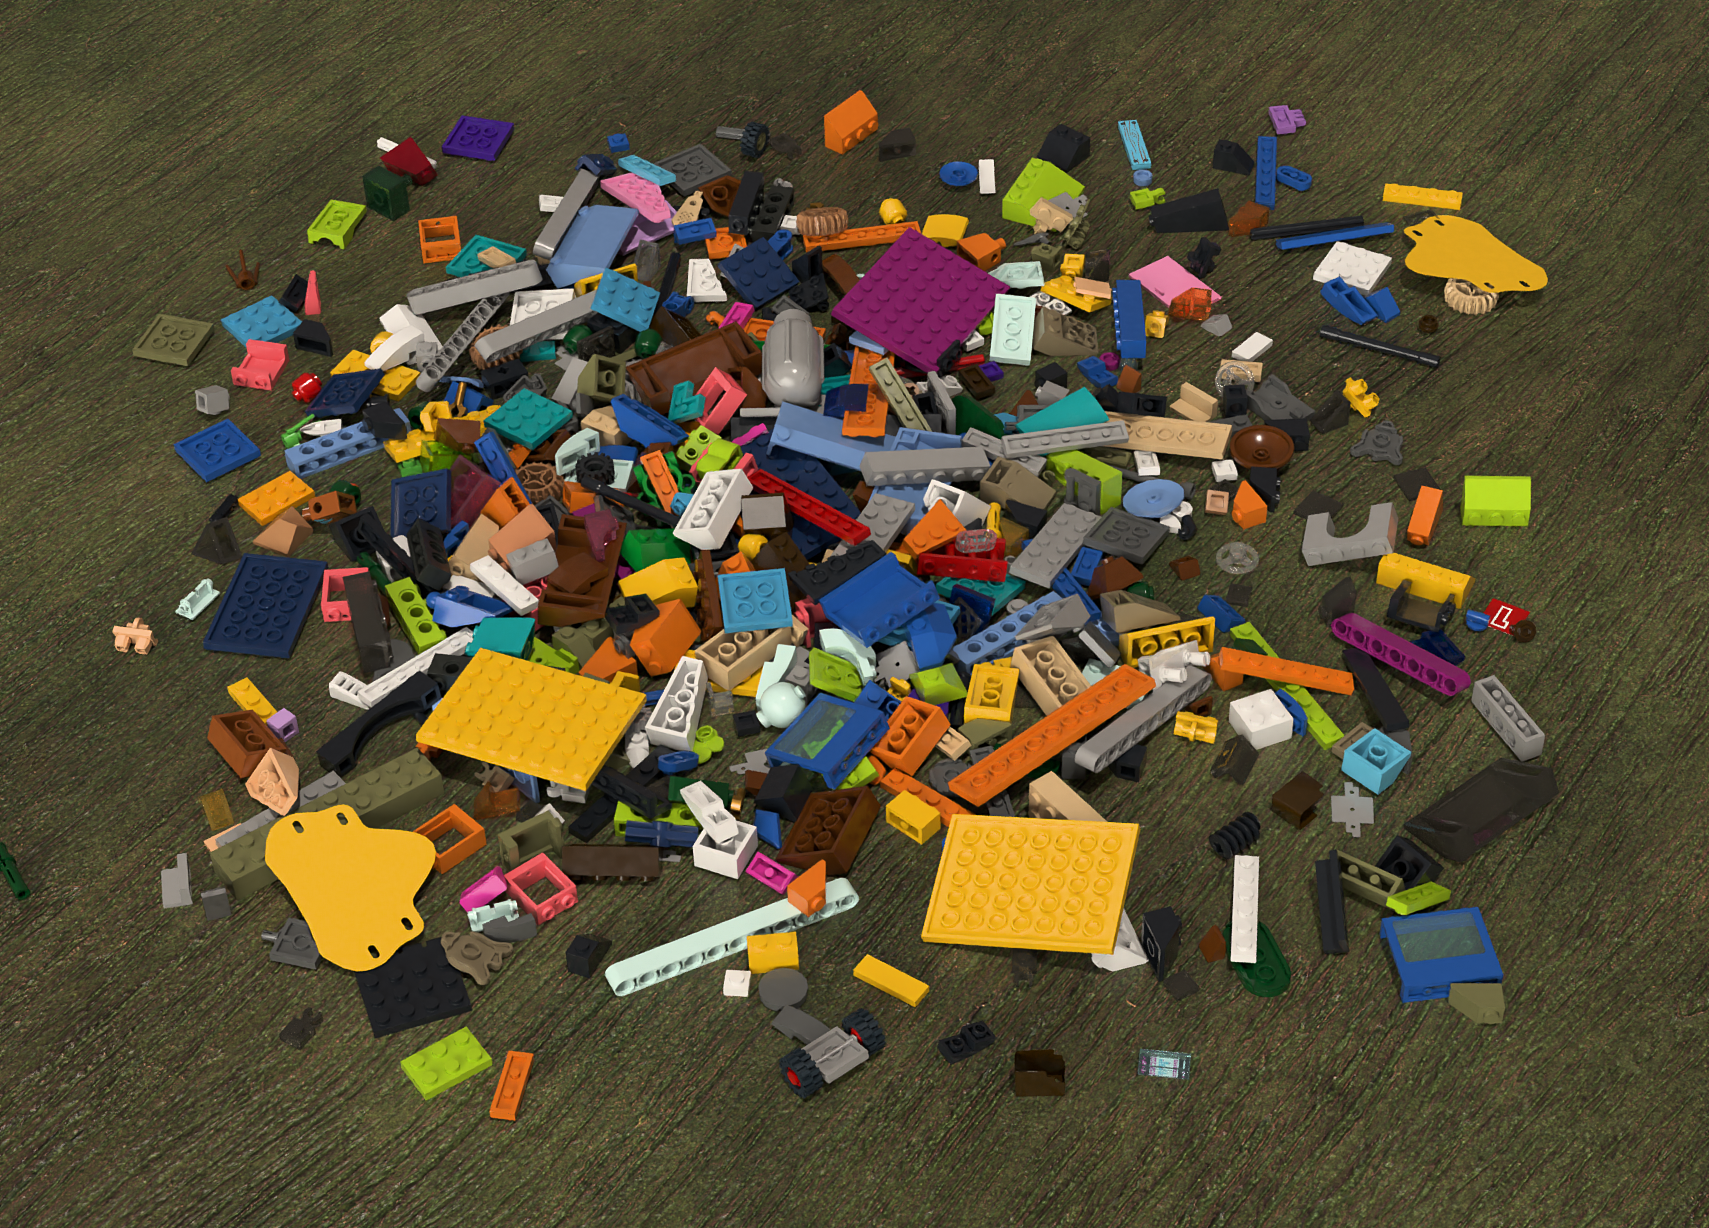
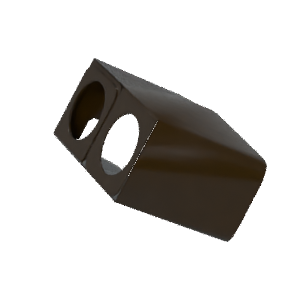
M1301 771L1272 795V812L1297 829H1303L1317 817V814L1313 812L1316 809V806L1313 804L1324 796V793L1320 791L1323 785L1304 771Z
M1053 1049L1021 1050L1015 1052L1016 1097L1065 1096V1061L1062 1055L1054 1054Z

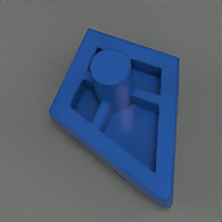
M756 809L753 826L757 827V836L777 849H781L782 840L779 814Z

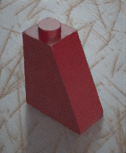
M409 137L380 157L388 171L422 186L438 176L432 164L412 137Z

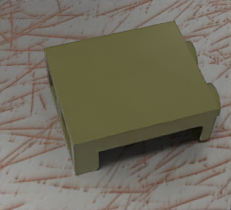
M548 810L498 834L502 867L507 873L541 853L547 854L554 851L559 858L562 857V846L565 845V842L561 836L563 826L559 818H554Z

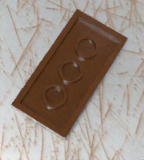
M701 550L698 559L695 560L694 571H691L698 586L695 603H698L699 608L697 610V620L702 624L700 637L701 641L706 643L722 631L724 626L710 550Z

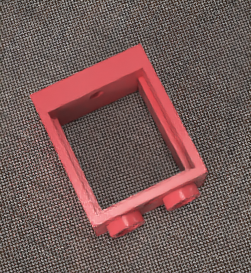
M715 367L696 394H701L706 399L703 416L694 418V420L719 435L747 394L731 375ZM723 390H725L726 393L723 395V397L718 402L716 407L713 409L711 414L708 415L707 413L710 410V408L713 406V404L718 399Z
M368 567L324 570L321 601L324 622L366 620L369 618L368 606L370 603L371 580ZM361 590L360 600L330 602V593L332 591Z
M544 853L537 855L504 875L507 883L505 892L513 900H516V903L527 914L532 913L538 926L578 902L576 885ZM546 877L560 892L541 904L536 905L522 890Z

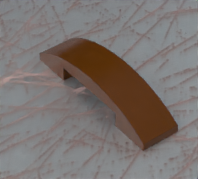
M833 254L822 260L823 273H828L839 285L840 291L844 296L859 282L860 279L840 256Z

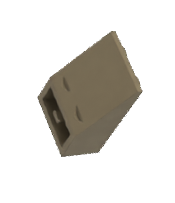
M1042 307L1034 319L1033 349L1050 356L1097 355L1096 327L1089 323L1078 321L1071 316L1058 313L1056 310Z
M999 456L980 481V500L988 504L998 503L1004 509L1005 502L1008 499L1045 510L1056 494L1053 488L1021 464Z
M1123 590L1100 594L1102 619L1115 632L1120 634L1129 633L1132 629L1137 628L1150 629L1152 625L1157 624L1170 625L1173 624V621L1180 620V616L1162 602Z

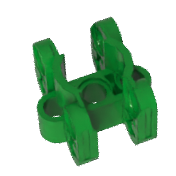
M673 451L665 453L663 457L677 485L678 491L695 494L697 485L694 477L690 474H681ZM643 464L633 467L634 474L642 491L637 496V499L644 502L649 501L650 503L648 504L662 509L649 477L643 468ZM655 519L658 528L662 529L669 526V524Z

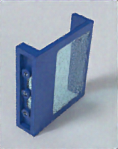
M819 693L766 750L765 755L770 767H778L782 762H787L793 765L799 764L802 768L822 773L827 787L835 790L890 728L885 714L881 710Z
M1479 907L1382 918L1380 937L1387 938L1402 981L1400 991L1402 1003L1447 998L1450 983L1502 984L1503 972Z

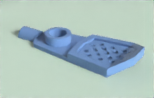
M443 376L439 381L451 383L452 380L472 383L480 388L484 386L481 380L466 377Z

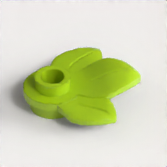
M711 726L700 727L696 731L692 751L699 755L698 764L708 761L713 752L722 751L724 740L718 736L717 731Z

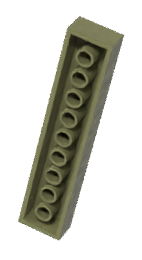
M417 747L287 813L285 816H281L210 852L214 872L233 897L239 900L279 879L265 861L266 839L270 829L279 820L295 813L319 812L344 804L354 809L363 825L368 828L377 829L443 795L444 788L441 773ZM343 813L336 815L342 825L348 823ZM293 822L292 825L296 832L302 833L304 829L300 822Z

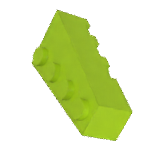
M1076 449L1052 452L1046 455V471L1054 472L1055 479L1065 487L1064 473L1069 468L1076 469L1101 481V515L1106 513L1111 507L1115 508L1121 505V471ZM1075 481V495L1078 496V482Z

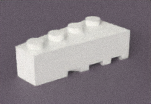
M685 656L681 657L645 726L650 744L657 746L661 744L666 748L678 751H693L708 681V675L702 660Z

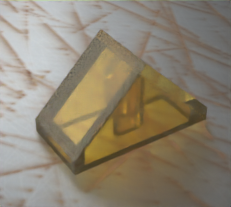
M1002 517L1000 518L999 530L1002 533V538L1006 540L1005 557L1014 556L1016 558L1023 551L1021 548L1022 541L1029 540V529Z
M223 789L197 797L211 831L234 824Z

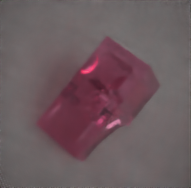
M610 509L584 515L585 530L595 560L598 562L605 561V548L611 540L616 539V530L619 529L617 518L612 517Z

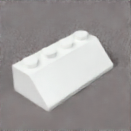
M732 469L706 472L673 531L674 536L701 550L720 549L742 509L741 496L749 495L753 489L743 470Z
M1124 909L1114 955L1091 953V959L1099 968L1103 967L1112 972L1145 964L1149 961Z

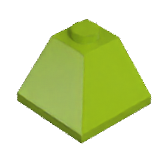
M952 663L909 674V678L920 700L923 702L938 705L967 697L968 692Z

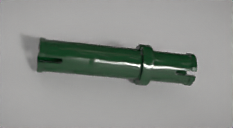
M367 552L361 553L360 556L364 560L362 561L358 556L356 559L358 564L362 568L368 567L370 579L374 581L386 596L385 585L391 584L390 580L382 572V567L379 563L374 562Z
M0 842V871L6 877L16 899L24 900L30 896V889H28L16 867L14 856L10 855L6 845Z

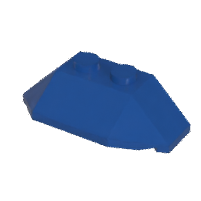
M625 394L612 398L611 404L620 430L626 433L629 438L643 444L645 448L650 443L671 442L673 446L688 440L689 435L680 426L645 404L630 399Z
M933 603L902 624L919 671L942 666L945 657L957 639L945 604Z

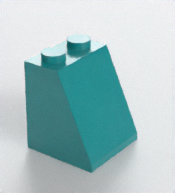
M483 618L480 626L476 625L474 628L472 643L468 642L465 655L474 657L480 648H484L527 661L534 647L535 619Z

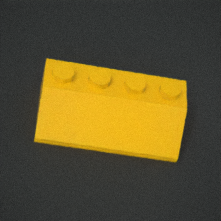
M1392 553L1383 555L1378 565L1376 581L1377 584L1397 589L1403 580L1412 582L1410 594L1444 604L1450 594H1454L1453 603L1456 604V608L1461 609L1475 583V578Z
M1214 616L1121 634L1119 635V651L1121 652L1124 664L1136 668L1139 667L1138 659L1142 656L1154 655L1160 650L1197 640L1199 652H1213Z

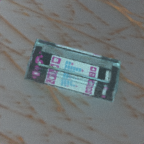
M1140 1049L1138 1074L1189 1080L1191 1054Z

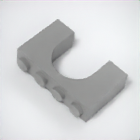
M1393 502L1371 505L1369 521L1366 527L1359 533L1346 538L1334 537L1335 526L1329 512L1308 515L1302 552L1308 566L1392 554L1399 519Z

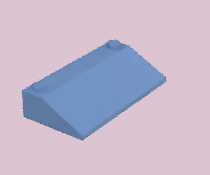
M603 205L582 207L546 269L557 289L576 283L581 279L601 274L605 268H609L639 214L638 209Z
M782 401L766 454L770 455L773 446L779 445L861 471L859 466L865 452L890 451L896 437L888 434L879 437H850L842 435L843 420Z
M900 427L890 451L962 448V438L959 435ZM941 482V483H944V484L950 486L952 482ZM930 483L875 486L869 501L877 493L915 503L914 513L900 532L907 536L929 512L923 498Z

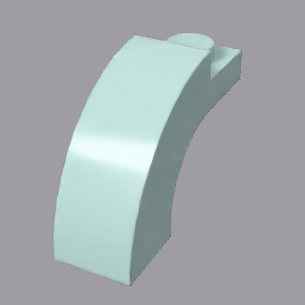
M842 629L819 630L822 650L851 662L857 668L863 686L869 680L873 682V679L877 678L875 671L876 655L871 646L868 648L864 647Z

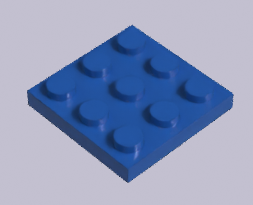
M229 419L174 444L175 451L206 482L261 456L260 449Z

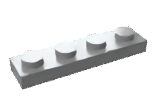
M970 427L962 439V447H983L986 456L992 460H996L998 456L1006 458L1001 440ZM1039 455L1007 458L1018 462L1037 477H1039L1047 463V459Z

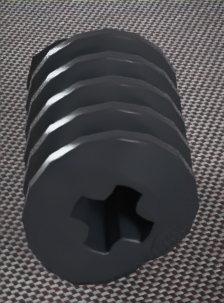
M1244 812L1241 816L1229 822L1228 825H1224L1220 830L1211 834L1208 837L1209 843L1213 850L1224 859H1230L1232 854H1238L1239 850L1246 848V845L1250 846L1253 841L1259 840L1260 822L1253 813Z

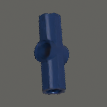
M627 820L625 841L650 843V845L671 847V845L693 847L698 838L699 827L674 825L672 822L665 821L642 822Z

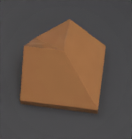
M292 506L278 515L253 540V544L289 557L313 533V528Z

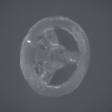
M1231 361L1222 365L1217 371L1215 386L1222 398L1223 387L1225 385H1233L1232 379L1235 380V385L1245 384L1248 385V391H1253L1254 376L1247 365L1238 361ZM1232 367L1243 370L1248 379H1240L1239 376L1234 374ZM1224 372H1226L1227 376L1224 377L1221 384L1222 375Z
M1242 542L1228 543L1222 546L1217 551L1215 557L1218 566L1232 574L1251 572L1259 564L1258 552L1250 545ZM1229 550V556L1222 560V555ZM1247 552L1252 555L1253 561L1247 557ZM1233 563H1241L1243 565H1246V567L1237 568L1231 567L1229 565Z

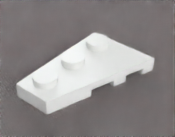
M689 259L687 297L692 296L694 302L727 301V295L716 277V272L710 260Z

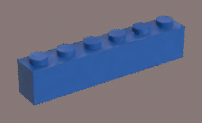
M1116 280V288H1112L1116 350H1120L1121 358H1146V332L1141 281Z

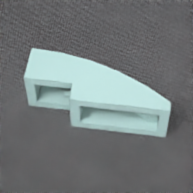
M586 428L563 443L555 455L557 475L560 476L575 469L577 460L581 459V456L587 457V453L593 455L594 452H600L599 432Z
M778 644L774 662L764 661L755 698L757 712L761 710L760 699L763 692L772 684L785 682V678L795 667L797 662L796 646Z

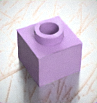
M285 708L266 720L268 728L278 739L282 738L284 742H287L299 733L296 716Z

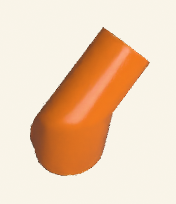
M711 311L706 316V321L710 322V325L716 322L718 327L725 319L724 316L716 311Z
M871 755L868 757V760L879 776L869 783L878 785L884 778L886 769L875 755Z

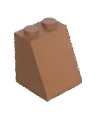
M530 504L488 540L490 548L488 554L513 577L506 554L546 538L556 553L555 532L536 507Z

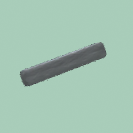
M718 126L716 137L741 140V137L743 138L742 132H745V129ZM769 132V134H768V135H769V139H767V142H768V143H769L770 138H771L770 132Z

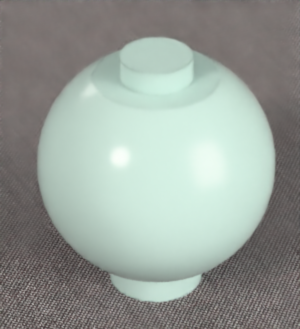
M787 682L772 684L763 692L760 699L761 710L756 715L766 728L771 725L778 728H788L804 711L806 707L804 697L806 695L798 685L795 687Z

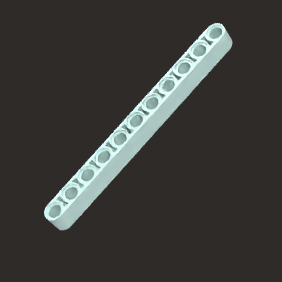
M838 878L826 883V904L820 911H816L810 917L803 914L788 902V898L617 962L607 968L605 976L617 996H625L747 949V936L791 932L849 910L858 903L859 896L848 879Z

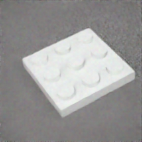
M1337 241L1314 272L1313 280L1326 283L1340 276L1349 288L1354 286L1360 294L1367 296L1373 291L1390 267L1392 258Z
M574 289L515 292L510 325L573 300L575 298ZM569 330L545 340L563 339Z

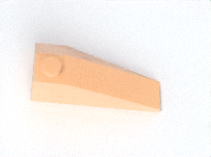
M269 748L245 785L251 797L285 816L298 798L299 768L293 757Z

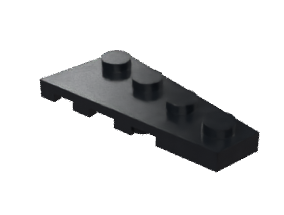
M874 540L846 550V553L843 555L830 556L827 558V561L818 565L813 563L805 566L806 569L800 572L792 571L788 573V577L814 605L820 603L819 600L884 557L886 552Z

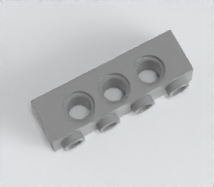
M1495 675L1474 682L1471 702L1521 762L1542 755L1545 734Z

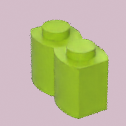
M717 438L709 445L708 453L697 462L696 470L699 478L703 479L706 472L734 469L743 456L740 445Z

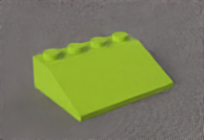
M1031 158L1003 198L1002 219L1035 226L1037 218L1030 215V209L1041 197L1050 200L1067 192L1072 199L1081 196L1085 186L1052 163Z

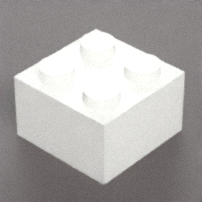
M1272 689L1230 702L1229 723L1250 752L1292 738L1293 717Z
M736 821L739 834L720 843H717L703 829L693 845L694 866L738 879L758 847L757 827Z

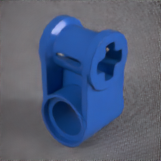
M779 230L767 241L782 260L793 252V245L791 244L792 233L789 230Z
M673 292L662 306L686 317L693 309L694 298L692 296L685 297L679 295L678 292Z

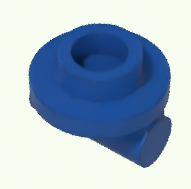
M1468 609L1466 624L1474 631H1482L1488 627L1491 616Z

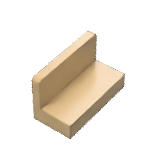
M1185 382L1181 385L1180 399L1170 405V410L1186 420L1209 422L1217 416L1218 400Z

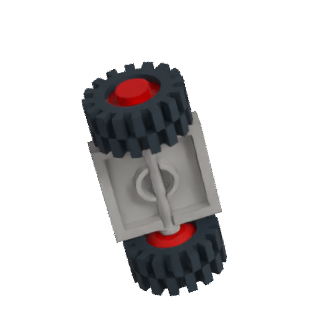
M859 1008L842 1020V1028L845 1030H841L836 1026L802 1049L798 1047L779 1060V1067L782 1069L780 1070L781 1074L785 1076L784 1080L788 1081L790 1089L793 1088L796 1095L798 1094L799 1097L806 1098L822 1087V1079L828 1084L885 1047L886 1042L884 1041L885 1035L882 1034L883 1030L879 1028L878 1021L874 1020V1016L869 1014L868 1010Z

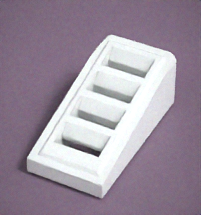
M340 671L329 683V691L332 698L367 710L371 709V707L359 699L358 695L356 696L357 691L367 686L363 682Z

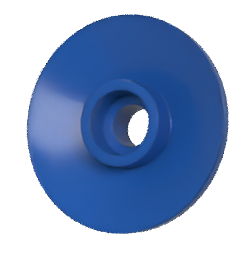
M951 162L940 169L941 180L954 186L970 184L978 176L977 169L972 164L966 162Z

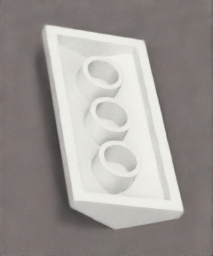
M397 304L380 317V322L387 332L395 334L412 325L424 332L425 342H437L438 351L443 347L423 315L414 314L409 305ZM416 351L409 353V361H406L407 365L417 363Z

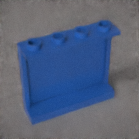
M890 552L821 598L819 602L826 618L864 647L868 648L939 600L940 597L932 580L925 584L901 567L896 555Z

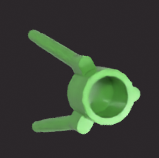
M314 414L309 415L281 434V439L286 449L300 445L299 442L302 441L300 434L303 432L297 429L314 418Z

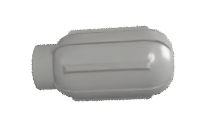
M788 309L776 316L774 324L767 331L765 344L762 347V388L769 400L775 405V408H780L782 401L802 408H808L809 406H814L819 401L822 383L824 382V340L812 326V320L808 314L798 309Z

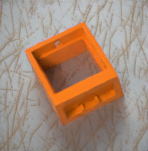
M457 216L418 220L423 264L453 260L461 251ZM448 235L455 236V239L453 240L426 243V238Z
M455 804L413 831L427 837L431 842L452 828L465 837L441 855L436 852L432 869L435 868L441 874H444L487 845L484 828Z

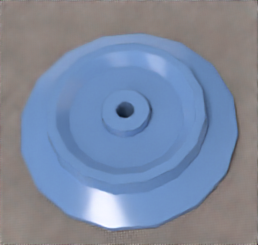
M1156 479L1145 481L1127 491L1123 497V507L1128 513L1147 519L1160 518L1168 515L1180 506L1184 499V489L1178 483L1171 480Z

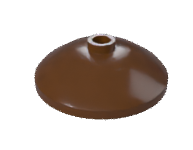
M1253 425L1239 430L1232 437L1230 453L1237 463L1250 470L1251 467L1280 468L1291 460L1294 453V443L1291 437L1279 428L1268 425Z

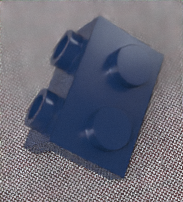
M603 154L582 155L575 167L577 171L581 169L592 171L596 176L613 175L617 170L613 165L614 162Z

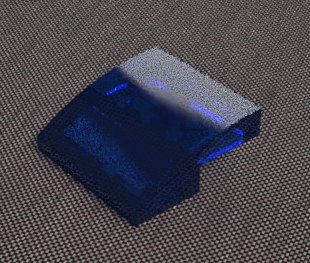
M850 384L827 391L823 416L844 417L845 410L866 412L869 384Z
M955 584L952 587L949 604L960 607V614L953 623L956 635L968 640L973 635H977L987 629L996 599Z
M1441 629L1439 632H1422L1420 639L1409 641L1455 666L1464 661L1466 657Z

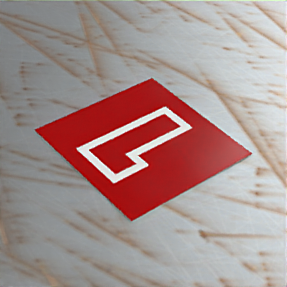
M1494 598L1483 612L1491 616L1488 627L1512 636L1514 634L1510 633V625H1516L1519 621L1526 620L1530 614L1529 611Z

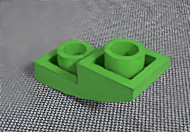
M411 458L397 464L401 478L423 473L418 459Z

